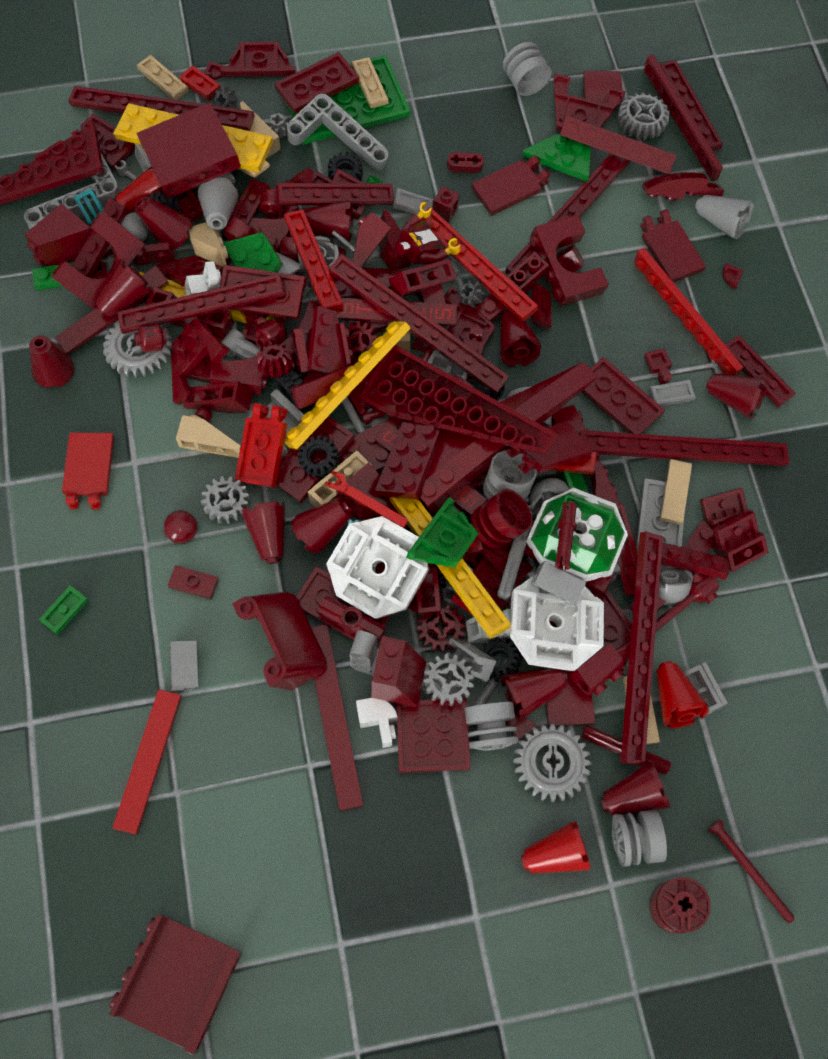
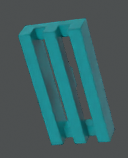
M92 188L73 197L89 225L92 221L79 199H84L94 219L97 214L87 195L90 194L98 210L103 211Z

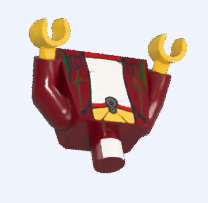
M427 202L421 203L419 213L417 215L414 214L404 224L400 231L401 237L396 245V252L399 255H406L413 264L429 265L448 258L449 254L457 255L461 249L460 245L453 247L457 244L456 238L449 241L447 248L425 220H421L431 215L432 207L428 211L423 210Z

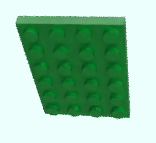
M386 55L371 58L370 60L387 95L388 104L370 109L359 83L330 97L364 129L410 117L411 114ZM287 105L290 115L293 119L297 114H294L290 107ZM306 118L305 120L312 121L313 119ZM322 123L302 142V145L335 137L336 135Z

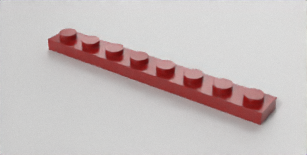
M433 209L428 218L421 219L429 224L447 248L451 239H457V244L453 247L460 245V252L457 255H449L518 319L524 322L538 310V305Z
M645 248L638 250L634 263L636 268L647 278L648 283L658 291L661 299L667 302L672 312L681 319L684 327L690 330L698 344L702 345L708 352L709 357L718 364L724 375L739 376L743 369L741 363Z

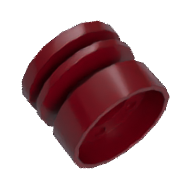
M504 489L491 497L489 501L478 506L472 513L471 522L478 532V538L484 544L491 548L499 549L530 529L532 526V514L526 501L513 490Z
M678 877L661 883L653 890L649 901V910L652 919L659 928L668 933L682 934L698 930L707 922L711 912V902L707 891L700 883L691 878ZM683 900V904L687 905V909L682 910V906L678 905V901Z

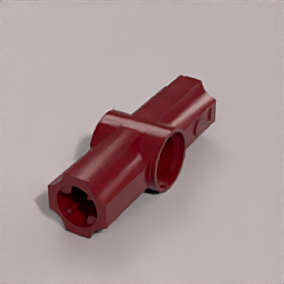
M328 595L322 599L317 609V614L343 627L348 633L356 634L357 631H364L377 637V645L387 629L386 626L361 614L357 608L348 607ZM353 616L358 621L354 624H349L346 622V619Z

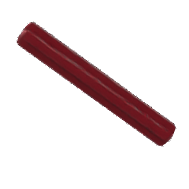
M586 725L581 735L582 738L621 755L622 740ZM646 751L645 764L653 762L656 770L663 774H667L670 771V761Z

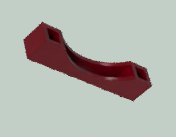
M569 116L566 117L560 133L561 136L667 174L670 173L677 156Z
M575 405L561 408L552 415V425L568 421L578 433L581 430L589 431L585 429L582 414L580 411H577ZM596 454L594 475H589L592 482V495L615 503L616 506L622 503H619L617 499L616 488L608 479L607 468L604 465L602 466L600 455Z

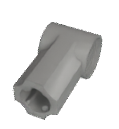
M235 329L230 330L221 342L229 348L227 356H237L242 360L255 357L261 351L260 347L247 341L244 335Z

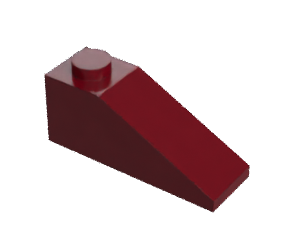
M384 210L380 219L389 225L391 229L379 244L380 256L390 271L409 268L411 261L407 256L399 255L396 252V245L401 237V229L388 210Z
M373 212L369 216L364 215L358 223L360 227L357 233L352 262L359 267L364 265L391 229L389 225Z
M450 259L402 271L388 280L392 291L400 297H405L455 280L456 276Z
M239 381L190 387L191 394L184 400L183 405L186 409L195 410L206 407L207 411L247 412L250 411L253 392Z

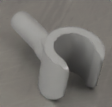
M120 160L122 167L115 165L118 175L121 177L127 176L134 181L137 177L129 171L126 162Z

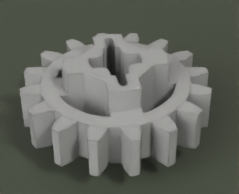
M221 476L220 482L213 479L212 486L206 485L208 492L201 493L204 498L201 500V504L204 507L205 514H209L211 520L217 517L218 523L226 519L229 524L230 518L238 521L237 515H242L241 510L245 507L249 508L247 502L249 494L246 493V486H241L240 480L234 483L232 477L225 481L224 477ZM237 494L240 496L239 503L236 500ZM212 497H213L214 500H215V501L213 502V504H214L213 507H212V505H211V499H212Z
M445 654L444 660L437 656L435 659L436 664L429 662L428 667L430 670H425L424 676L428 678L423 680V685H429L426 693H433V701L437 698L441 699L440 705H443L445 701H449V705L453 706L454 700H457L459 704L462 703V695L468 698L470 695L468 690H473L474 684L470 683V681H473L475 676L468 674L472 667L464 666L465 659L460 662L457 661V655H454L453 659H449L448 654ZM443 666H448V667L445 668L444 670H438L439 668H441V667H443ZM456 669H459L461 671V673L464 676V679L462 676H459ZM448 676L452 677L450 684L445 683ZM434 683L439 684L441 692L435 687ZM455 689L460 690L455 694H449L451 691Z

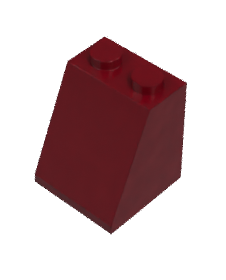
M60 204L27 231L25 237L28 241V248L34 253L32 255L34 260L39 265L43 264L48 267L59 265L62 260L67 263L75 261L90 235L91 229L69 209Z
M369 462L346 481L348 485L398 513L390 502L389 497L377 496L375 488L380 475ZM336 490V498L343 497L353 503V518L365 521L381 517Z
M382 636L372 678L371 698L418 707L427 661L406 641Z

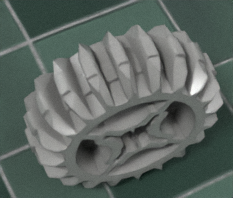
M643 92L640 95L637 93L633 96L629 95L622 102L618 111L620 128H623L624 133H629V137L635 136L636 140L642 138L645 141L647 138L652 140L654 136L659 137L665 131L669 122L667 105L663 103V100H658V96L652 97L651 93L649 95H645Z

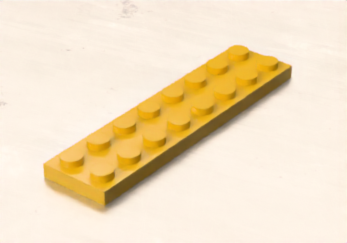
M128 103L113 134L115 139L141 145L136 134L137 132L178 115ZM222 125L238 155L241 169L260 173L273 144L272 136Z

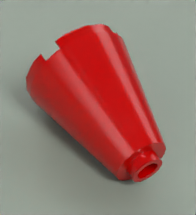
M149 167L115 196L116 202L129 209L127 214L135 212V204L141 197L150 196L151 192L157 194V190L163 193L162 186L153 167Z
M671 661L661 663L656 670L664 726L667 727L669 724L672 729L682 728L694 724V718L698 716L701 719L706 717L709 713L708 705L679 665Z
M577 821L565 825L525 848V854L521 855L524 869H529L531 874L587 871L591 869Z

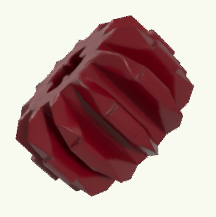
M276 343L271 346L268 344V347H261V351L257 353V367L264 376L271 375L274 378L278 375L281 377L283 373L288 374L289 370L293 368L292 353L285 345L279 346Z

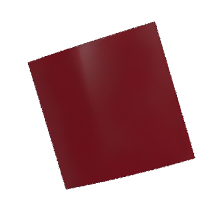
M583 71L584 99L604 104L609 87L622 90L621 71Z

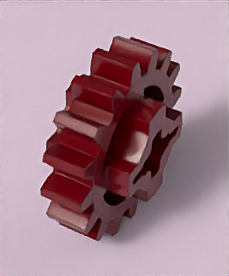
M357 321L356 324L355 322H350V328L347 327L349 331L348 348H351L353 353L351 364L358 362L359 356L368 351L373 346V341L380 337L374 335L377 330L371 328L369 323L364 324L362 321Z
M447 604L445 608H442L441 612L422 614L423 618H418L417 623L421 626L416 627V632L421 633L418 637L419 641L425 640V648L431 645L432 652L440 648L441 653H444L446 647L453 651V646L449 644L450 639L446 641V638L454 633L455 635L452 638H464L465 633L462 630H465L466 624L461 623L464 618L463 615L457 617V608L451 611L450 605ZM436 616L432 622H428L430 618ZM439 621H441V625L444 629L442 636L441 631L438 628Z

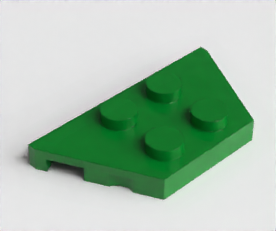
M556 134L523 150V157L526 159L537 156L540 160L539 164L580 180L589 181L591 146Z
M263 232L223 243L236 267L278 273L283 266L281 259Z
M449 497L408 551L406 558L456 568L475 541L478 532L473 525L469 524L463 512L459 513L453 506L454 500Z

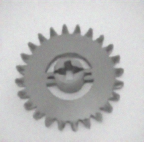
M119 323L114 324L115 329L110 328L108 330L111 335L104 337L106 341L103 343L105 348L103 354L106 356L107 363H110L112 369H115L117 366L119 374L124 369L127 377H129L131 371H133L136 378L138 371H141L145 377L146 369H149L154 374L153 366L155 365L161 369L159 361L167 363L164 355L171 356L169 349H172V344L170 343L172 338L167 328H165L167 345H164L161 351L143 352L140 346L135 345L134 333H138V331L123 334L120 331ZM129 335H131L127 339L128 350L126 352H123L122 344L124 340Z
M551 723L549 730H547L546 726L542 724L540 732L533 727V736L525 733L524 737L527 742L520 740L518 743L523 749H516L514 751L515 754L521 756L513 760V763L520 764V767L516 768L514 772L523 774L518 779V782L527 781L524 790L533 787V797L538 792H541L542 801L547 795L550 796L551 802L555 801L556 795L559 796L561 801H564L565 793L572 798L574 796L573 789L580 792L581 787L579 783L584 785L587 783L583 775L588 776L591 774L585 768L592 764L591 761L585 760L590 755V752L582 750L586 743L579 744L580 735L572 737V729L565 733L563 725H560L559 729L556 730L555 725ZM544 746H548V752L541 759L540 767L548 775V778L540 774L535 762L536 754ZM557 746L566 752L570 762L568 772L559 779H557V773L564 765V758L557 751ZM550 758H552V761L554 763H557L554 766L553 771L551 768V764L547 763Z

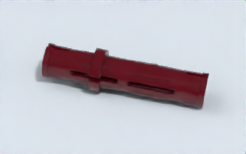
M569 501V507H567L568 502H563L562 516L558 522L560 532L555 568L558 570H563V565L565 570L570 569L573 533L577 528L575 522L577 504Z

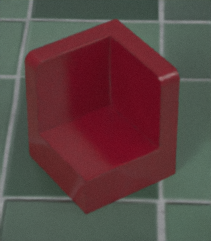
M575 244L558 252L556 255L560 265L570 272H575L583 266L584 259Z

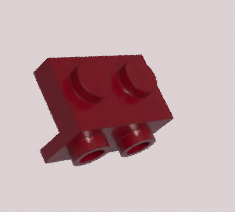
M736 488L699 499L704 521L709 525H714V528L749 510L753 512V509L747 508L743 488Z

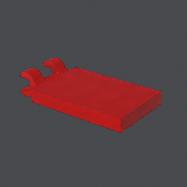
M254 403L252 418L246 417L234 481L240 480L241 483L276 488L287 423L282 422L287 416L286 408L273 405L271 408V418H267L269 407Z
M69 433L62 492L66 495V504H69V509H78L79 495H89L88 505H91L90 508L100 509L101 495H108L114 445L113 433Z
M331 471L330 474L336 477V482L333 484L326 481L325 485L328 488L337 490L377 515L383 516L404 528L408 519L348 485L342 473Z

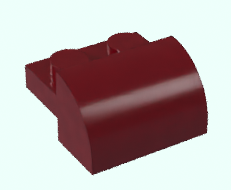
M750 510L713 528L716 543L713 544L714 551L717 556L729 559V570L732 572L769 553L765 535L759 532L755 513Z

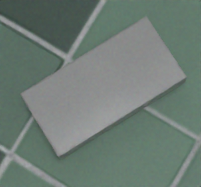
M397 188L394 195L393 208L417 215L423 202H427L426 207L423 209L424 211L429 207L433 209L434 199Z
M690 380L650 386L649 388L651 398L661 407L692 402L696 398Z

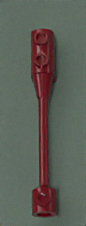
M695 573L689 595L656 620V632L693 601L700 604L705 601L709 604L716 599L718 595L715 592L719 589L716 579L711 576ZM631 641L625 642L617 649H614L609 643L569 676L585 694L591 695L595 693L598 696L608 688L605 683L609 679L615 682L624 674L622 669L629 660Z

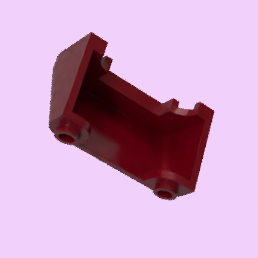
M278 592L245 596L232 603L239 618L243 620L256 618V620L260 621L273 649L275 657L265 664L263 671L269 687L292 691L325 671L327 666L326 658L301 604L294 594Z

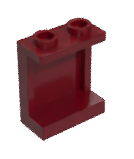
M343 322L339 323L345 364L347 366L353 361V353L351 348H348L349 331ZM312 328L294 329L291 332L298 374L313 372L307 370Z

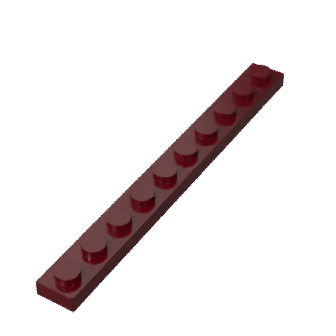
M81 86L73 87L68 100L69 104L74 107L122 114L128 103L177 115L205 105ZM212 105L222 125L246 131L251 130L255 118L254 111Z
M610 154L591 174L589 181H585L547 223L578 215L580 218L630 164L631 160ZM530 242L506 267L505 273L509 275L530 255L536 252Z
M343 254L330 266V274L394 321L406 322L410 326L409 332L494 394H497L509 379V375Z
M586 430L579 432L580 436L593 449V452H597V455L787 466L789 463L787 443Z
M647 531L640 532L620 759V763L637 766L645 765L663 536Z

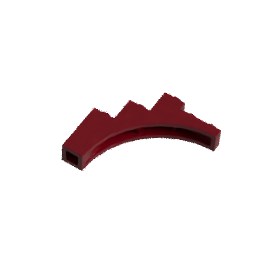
M309 300L306 313L297 329L312 328L314 308L317 307V301ZM290 336L279 346L285 345L286 348L290 349L293 358V368L290 370L295 371L296 359L292 337ZM257 356L234 361L220 360L219 363H212L210 385L239 381L253 392L252 395L261 396L262 388L266 389L267 379L272 377L271 375L264 376L259 371Z

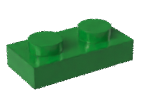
M58 265L32 269L33 284L36 291L62 286L50 276Z
M69 585L38 620L56 635H59L89 600Z

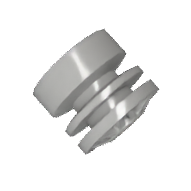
M524 42L515 46L507 53L503 60L504 71L517 93L522 96L537 93L551 78L552 71L537 45L533 42Z
M506 450L492 458L483 485L484 496L488 501L504 489L513 490L527 501L530 489L536 478L537 470L533 469L527 473H523L518 466L525 463L521 459L524 456L523 453L511 458L506 453Z
M513 702L490 703L464 708L466 724L477 725L478 730L468 733V737H479V741L469 743V749L483 751L498 750L519 743L518 737H507V733L517 731V727L505 725V721L515 718Z
M656 810L638 812L636 821L631 813H626L624 817L621 814L613 816L612 841L618 861L622 867L630 866L631 862L634 866L639 865L641 853L647 864L666 861V835L661 817Z

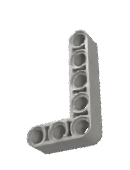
M326 94L317 95L287 125V139L293 145L301 144L323 123L374 170H383L387 165L388 150ZM306 118H311V119H313V120H312V121H307V120H305V119H306ZM293 131H299L300 133L294 134V133H292V132H293ZM361 144H367L368 147H363ZM375 157H381L383 159L377 160Z
M102 154L104 172L91 176L95 183L28 209L24 214V218L29 229L60 204L64 205L78 218H83L84 216L73 197L92 188L103 209L110 198L116 201L115 196L120 191ZM87 195V198L90 201L95 212H98L99 210L96 204L94 203L91 195ZM79 199L83 207L85 208L87 214L91 215V212L88 206L86 205L84 199Z
M364 631L356 632L350 651L351 668L373 675L379 651L375 635ZM429 663L426 664L425 670H430L428 667ZM458 672L459 676H462L464 679L463 674ZM448 676L445 683L450 684L452 677ZM422 683L421 690L426 691L429 685H423ZM434 683L435 687L441 692L439 684ZM455 689L451 691L449 694H455L460 690Z

